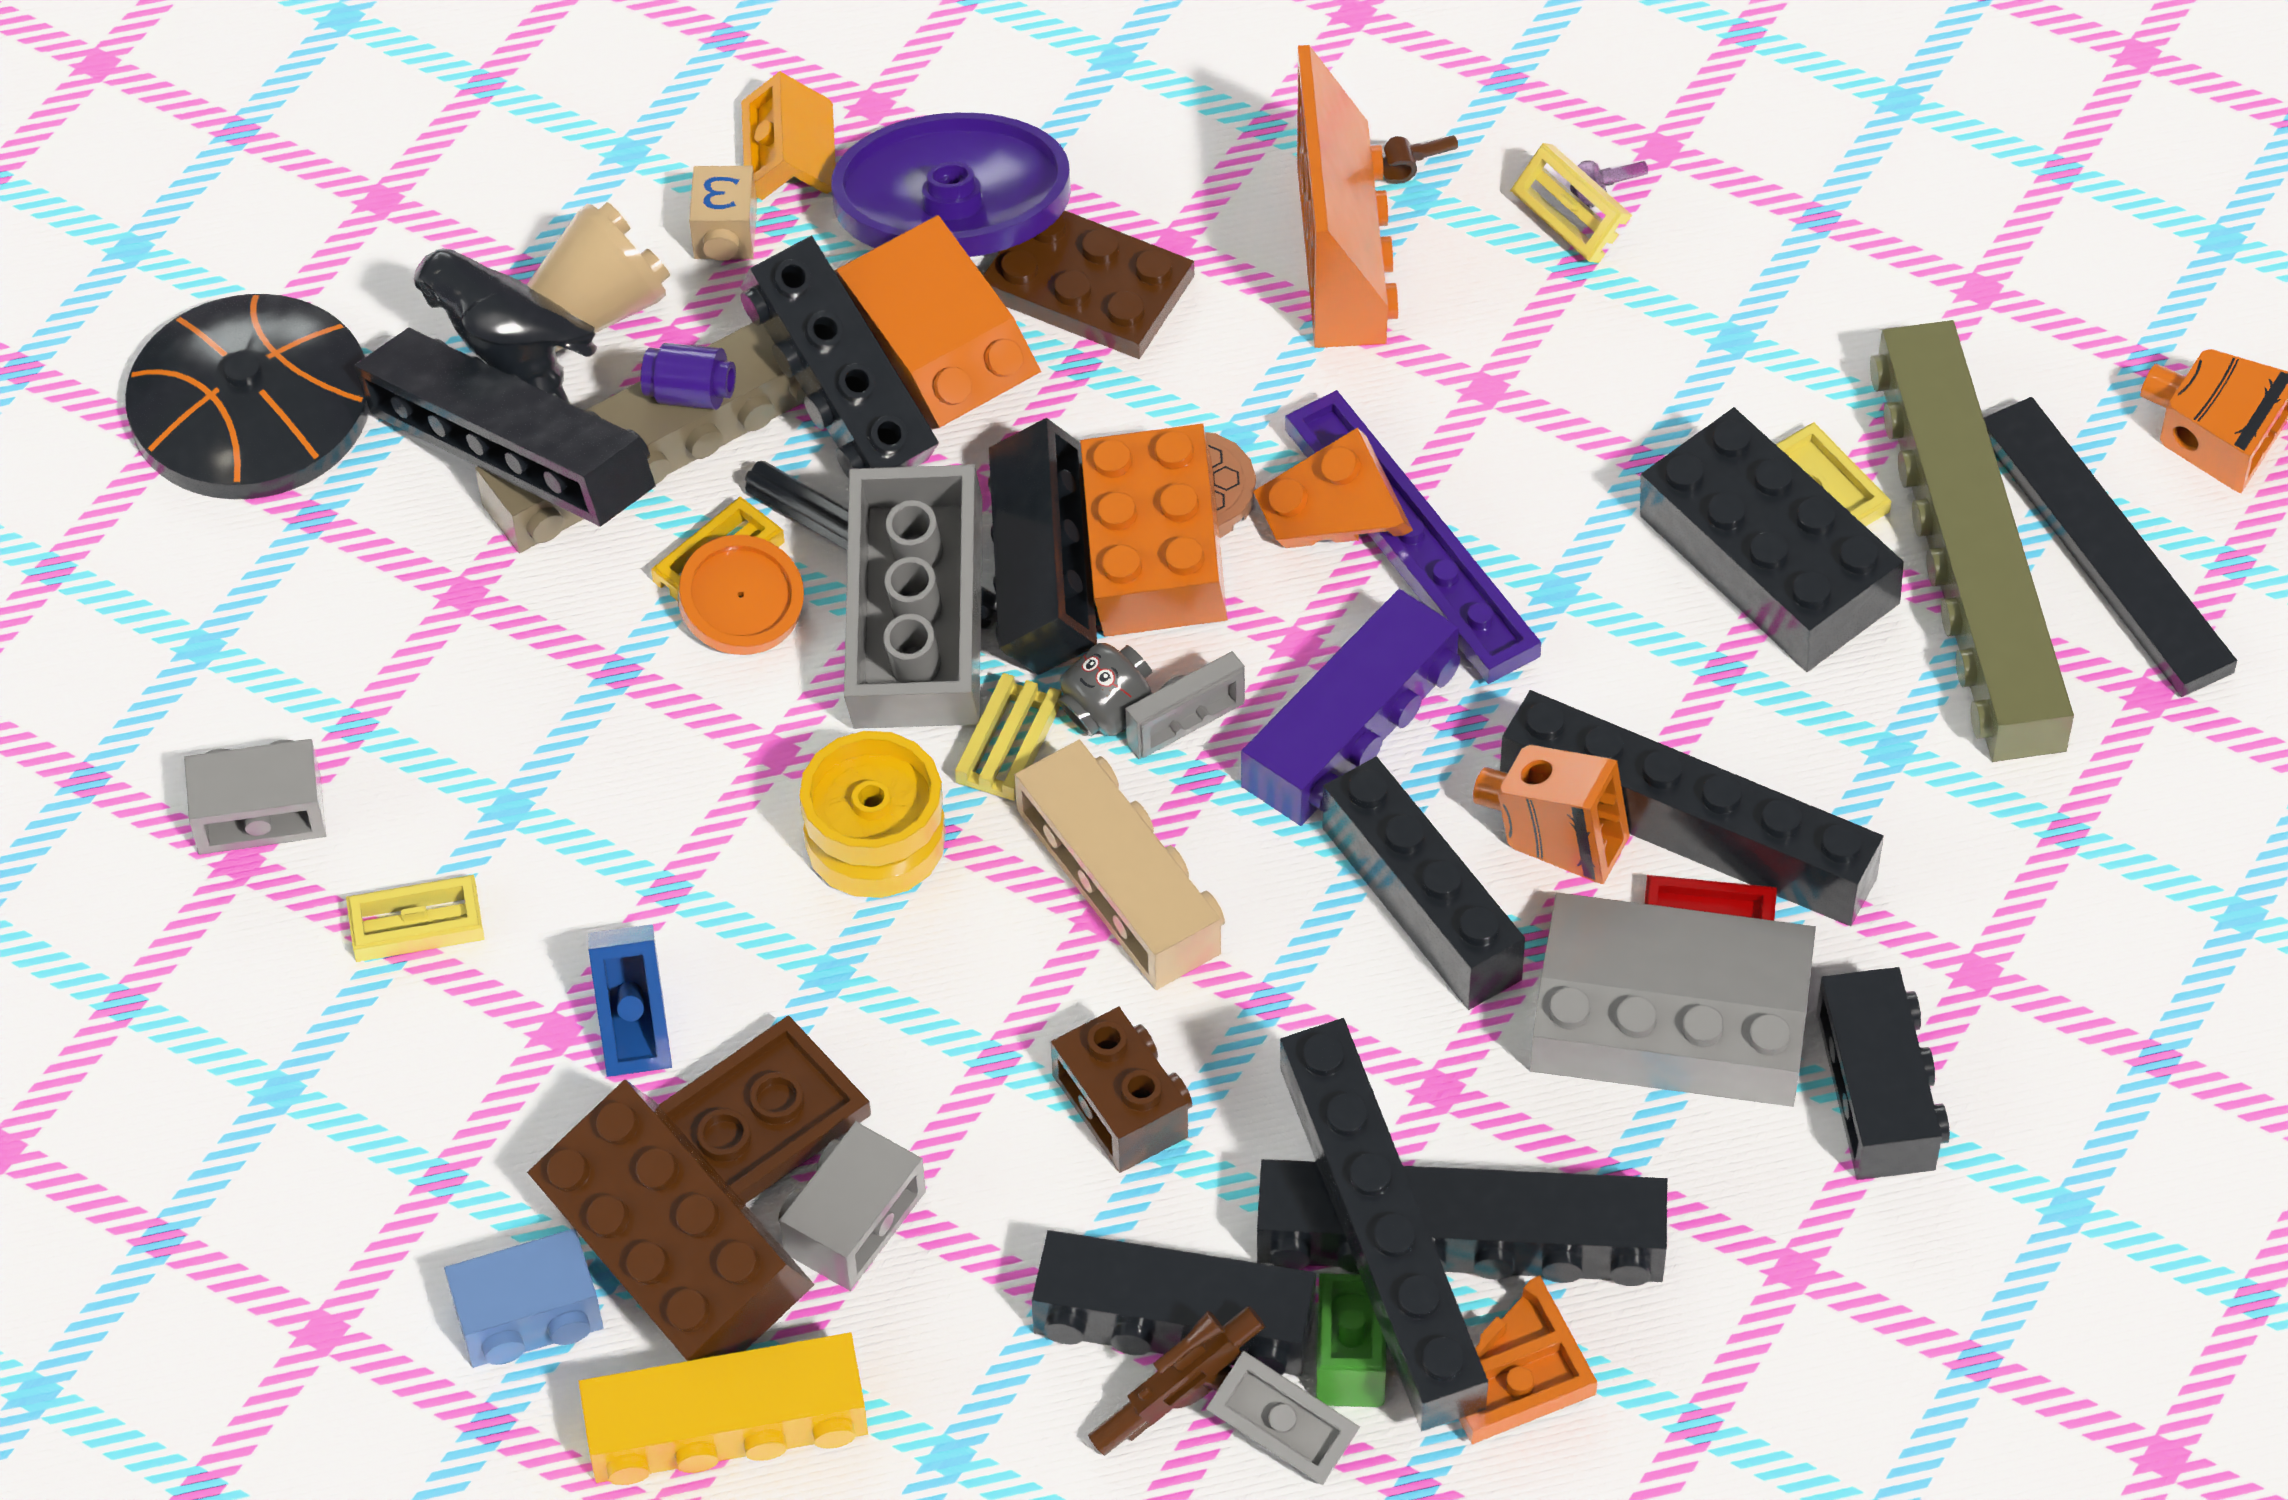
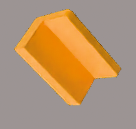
M779 71L741 101L744 166H753L756 197L761 200L765 199L793 176L815 189L829 194L832 191L831 178L836 166L833 103L829 98Z

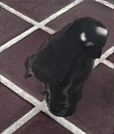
M440 248L427 254L415 269L414 284L422 292L427 304L431 308L440 307L445 309L453 327L468 349L486 364L507 374H515L524 382L547 393L553 392L562 400L570 403L562 386L564 382V367L558 363L555 349L557 346H560L585 357L592 356L597 350V346L592 342L596 335L594 333L595 327L576 318L567 310L531 289L520 280L488 268L452 249Z

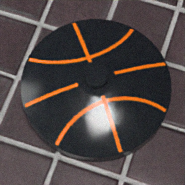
M244 294L204 303L188 310L166 324L148 341L137 356L130 370L125 392V408L133 439L143 458L158 474L171 483L199 495L241 500L264 498L296 489L318 478L335 466L349 452L361 435L370 410L353 365L365 358L364 353L355 336L339 319L326 310L297 298L275 294Z

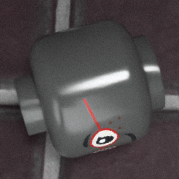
M1098 643L1091 647L1060 677V687L1064 695L1058 699V703L1068 717L1088 736L1092 737L1097 732L1105 736L1117 735L1126 727L1125 708L1152 694L1151 688L1146 681V678L1153 673L1152 669L1143 657L1129 645H1126L1119 651L1110 644Z

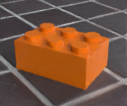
M1204 423L1080 440L1093 592L1104 637L1228 621L1213 468Z

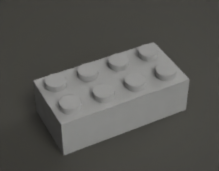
M975 464L849 469L844 699L853 729L977 725L980 720L983 499Z

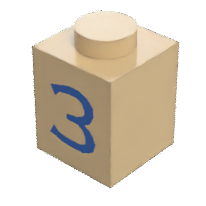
M693 166L689 224L694 259H714L718 261L754 259L757 197L753 166Z

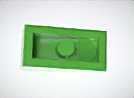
M1319 1273L1316 1398L1328 1406L1381 1407L1385 1403L1386 1340L1360 1274Z

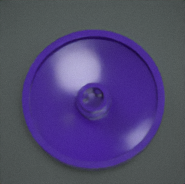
M954 112L926 115L900 121L862 138L851 146L837 162L831 178L833 207L839 223L851 236L872 248H876L930 218L939 215L968 256L976 257L1019 245L1051 226L1061 216L1070 200L1071 180L1069 160L1063 147L1057 140L1040 128L1001 115Z

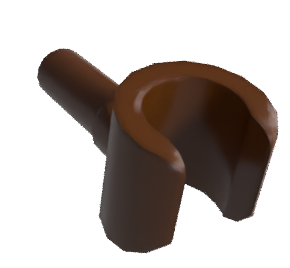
M1455 135L1413 145L1403 136L1390 138L1384 147L1386 156L1383 158V175L1385 180L1391 184H1400L1411 180L1417 173L1416 161L1458 149L1457 138Z

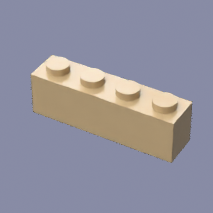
M1078 739L1014 774L1017 811L1155 990L1164 987L1221 955V926L1225 924V918L1220 905L1209 891L1205 890L1200 893L1189 879L1188 868L1177 849L1172 845L1164 847L1156 837L1152 821L1144 807L1136 800L1129 802L1119 790L1117 777L1105 758L1102 756L1094 758L1083 742Z

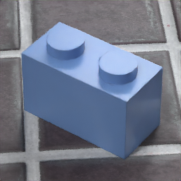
M575 1229L444 1267L452 1302L472 1368L488 1363L492 1365L510 1363L518 1359L525 1352L552 1344H573L584 1339L589 1333L604 1329L597 1294Z

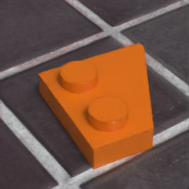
M1358 428L1253 491L1275 539L1285 548L1313 546L1321 540H1331L1335 543L1358 541L1359 534L1389 531L1393 536H1403L1413 531L1367 436Z
M1541 1276L1530 1279L1523 1287L1522 1297L1502 1319L1497 1316L1480 1334V1341L1475 1349L1488 1379L1486 1410L1460 1418L1459 1421L1471 1444H1475L1596 1395L1598 1382Z

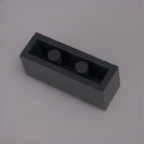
M1900 967L1821 976L1816 1013L1856 1180L1935 1171L1940 1145L1949 1142L1950 1130L1946 1108L1943 1103L1934 1104L1930 1089L1931 1086L1935 1085V1066L1932 1052L1929 1047L1919 1046L1916 1030L1921 1028V1011L1916 992H1906Z

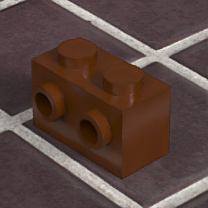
M1120 1006L1050 1041L1052 1076L1119 1173L1188 1138V1109L1192 1108L1193 1104L1185 1083L1175 1072L1167 1075L1157 1060L1158 1051L1147 1029L1142 1024L1133 1026Z

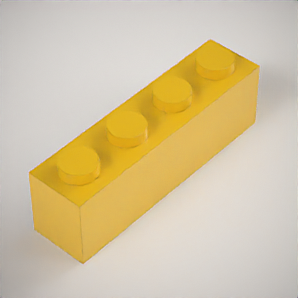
M852 1332L578 1380L589 1454L596 1483L609 1481L615 1485H631L645 1480L651 1473L674 1469L685 1473L703 1472L715 1467L719 1461L747 1457L755 1461L770 1460L783 1455L787 1449L814 1444L819 1448H837L851 1443L855 1437L868 1435L865 1403Z

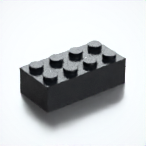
M1735 407L1641 473L1640 517L1806 672H1809L1901 603L1904 561Z

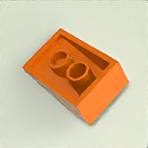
M939 215L930 218L834 270L931 430L946 425L1042 372L1014 317Z

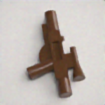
M1248 1305L1222 1326L1218 1319L1208 1310L1183 1340L1153 1363L1158 1371L1127 1395L1130 1401L1088 1434L1090 1441L1096 1449L1106 1456L1127 1438L1133 1441L1172 1409L1192 1405L1212 1390L1218 1391L1232 1369L1227 1365L1241 1355L1240 1347L1266 1327L1261 1318Z

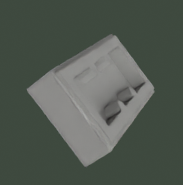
M1231 651L1186 676L1178 675L1171 678L1160 690L1125 708L1128 747L1138 759L1145 758L1243 705L1245 702V665Z

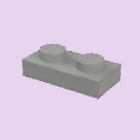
M1246 1351L1241 1353L1206 1410L1320 1485L1325 1484L1360 1429L1359 1425Z

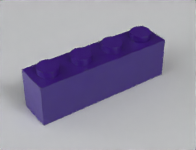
M1398 589L1241 750V787L1299 826H1302L1318 809L1323 811V785L1376 757L1382 747L1383 740L1396 727L1404 728L1413 720L1425 696L1435 686L1442 688L1453 678L1461 660L1458 655L1459 626L1403 590Z

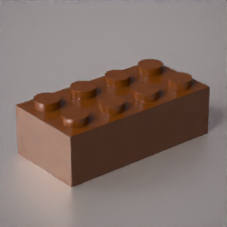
M626 1079L527 1171L534 1182L687 1361L746 1351L815 1285L652 1098Z

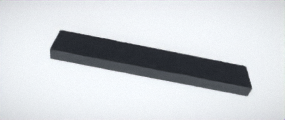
M2031 396L1983 417L1996 457L2177 693L2183 697L2234 674L2238 660L2035 399Z

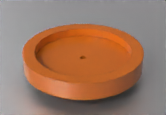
M749 535L722 536L702 545L687 560L682 570L678 587L680 614L689 630L709 647L734 655L761 653L774 648L791 634L799 620L804 600L803 581L792 559L773 543Z

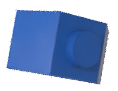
M653 924L588 933V951L607 1077L672 1068Z

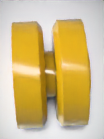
M861 731L839 737L816 752L802 773L799 794L801 815L804 821L805 847L813 869L831 887L855 897H888L909 891L929 877L943 856L946 835L945 815L942 809V781L934 759L916 742L893 732Z

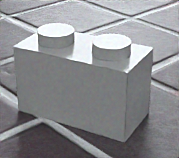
M312 739L297 741L278 740L269 745L233 750L220 748L210 750L205 754L184 756L188 817L199 855L327 837L321 773Z
M855 1121L842 1140L834 1139L826 1146L819 1158L817 1172L803 1190L796 1188L788 1195L778 1216L783 1248L790 1257L849 1291L853 1289L926 1193L923 1158Z

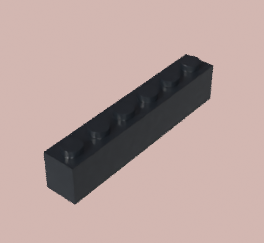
M408 327L353 365L372 415L599 527L656 487L648 463L650 459L649 449L641 436L635 431L623 429L602 419L593 411H585L568 403L555 393H547L524 382L517 375L507 374L494 368L476 356L471 357L448 346L438 338L433 339Z
M1529 690L1502 735L1500 771L1506 773L1511 769L1521 749L1528 745L1616 760L1630 835L1747 884L1777 887L1776 896L1850 927L1877 880L1884 835L1533 690Z
M1343 1017L1280 1038V1070L1421 1432L1486 1410L1488 1379L1345 1018Z
M1261 1159L1257 1218V1263L1273 1264L1274 1266L1302 1269L1306 1266L1340 1267L1348 1272L1359 1273L1316 1161ZM1403 1166L1445 1272L1475 1273L1482 1278L1492 1280L1505 1279L1511 1275L1541 1276L1557 1283H1569L1578 1279L1612 1280L1624 1286H1639L1647 1282L1663 1283L1667 1251L1668 1178Z

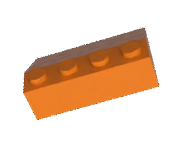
M1298 45L1297 173L1314 348L1387 344V320L1398 319V292L1396 283H1385L1384 274L1393 272V246L1391 236L1380 237L1379 228L1380 226H1388L1386 190H1375V181L1383 180L1382 146L1370 144L1368 120L1310 45Z

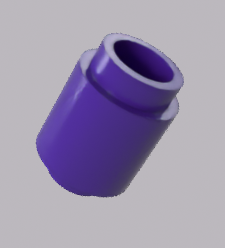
M663 343L660 348L649 347L644 354L640 376L641 390L644 396L655 397L658 404L717 410L724 398H731L736 382L734 362L727 361L723 348Z

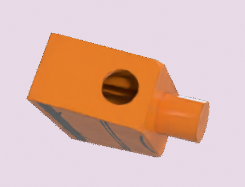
M2208 349L2201 352L2186 376L2155 363L2146 376L2141 388L2140 397L2166 408L2160 435V441L2166 448L2232 490L2242 494L2288 422V371L2214 349Z
M1528 745L1521 749L1508 773L1484 767L1476 779L1473 790L1474 803L1501 811L1507 843L1514 850L1604 885L1630 837L1616 760Z

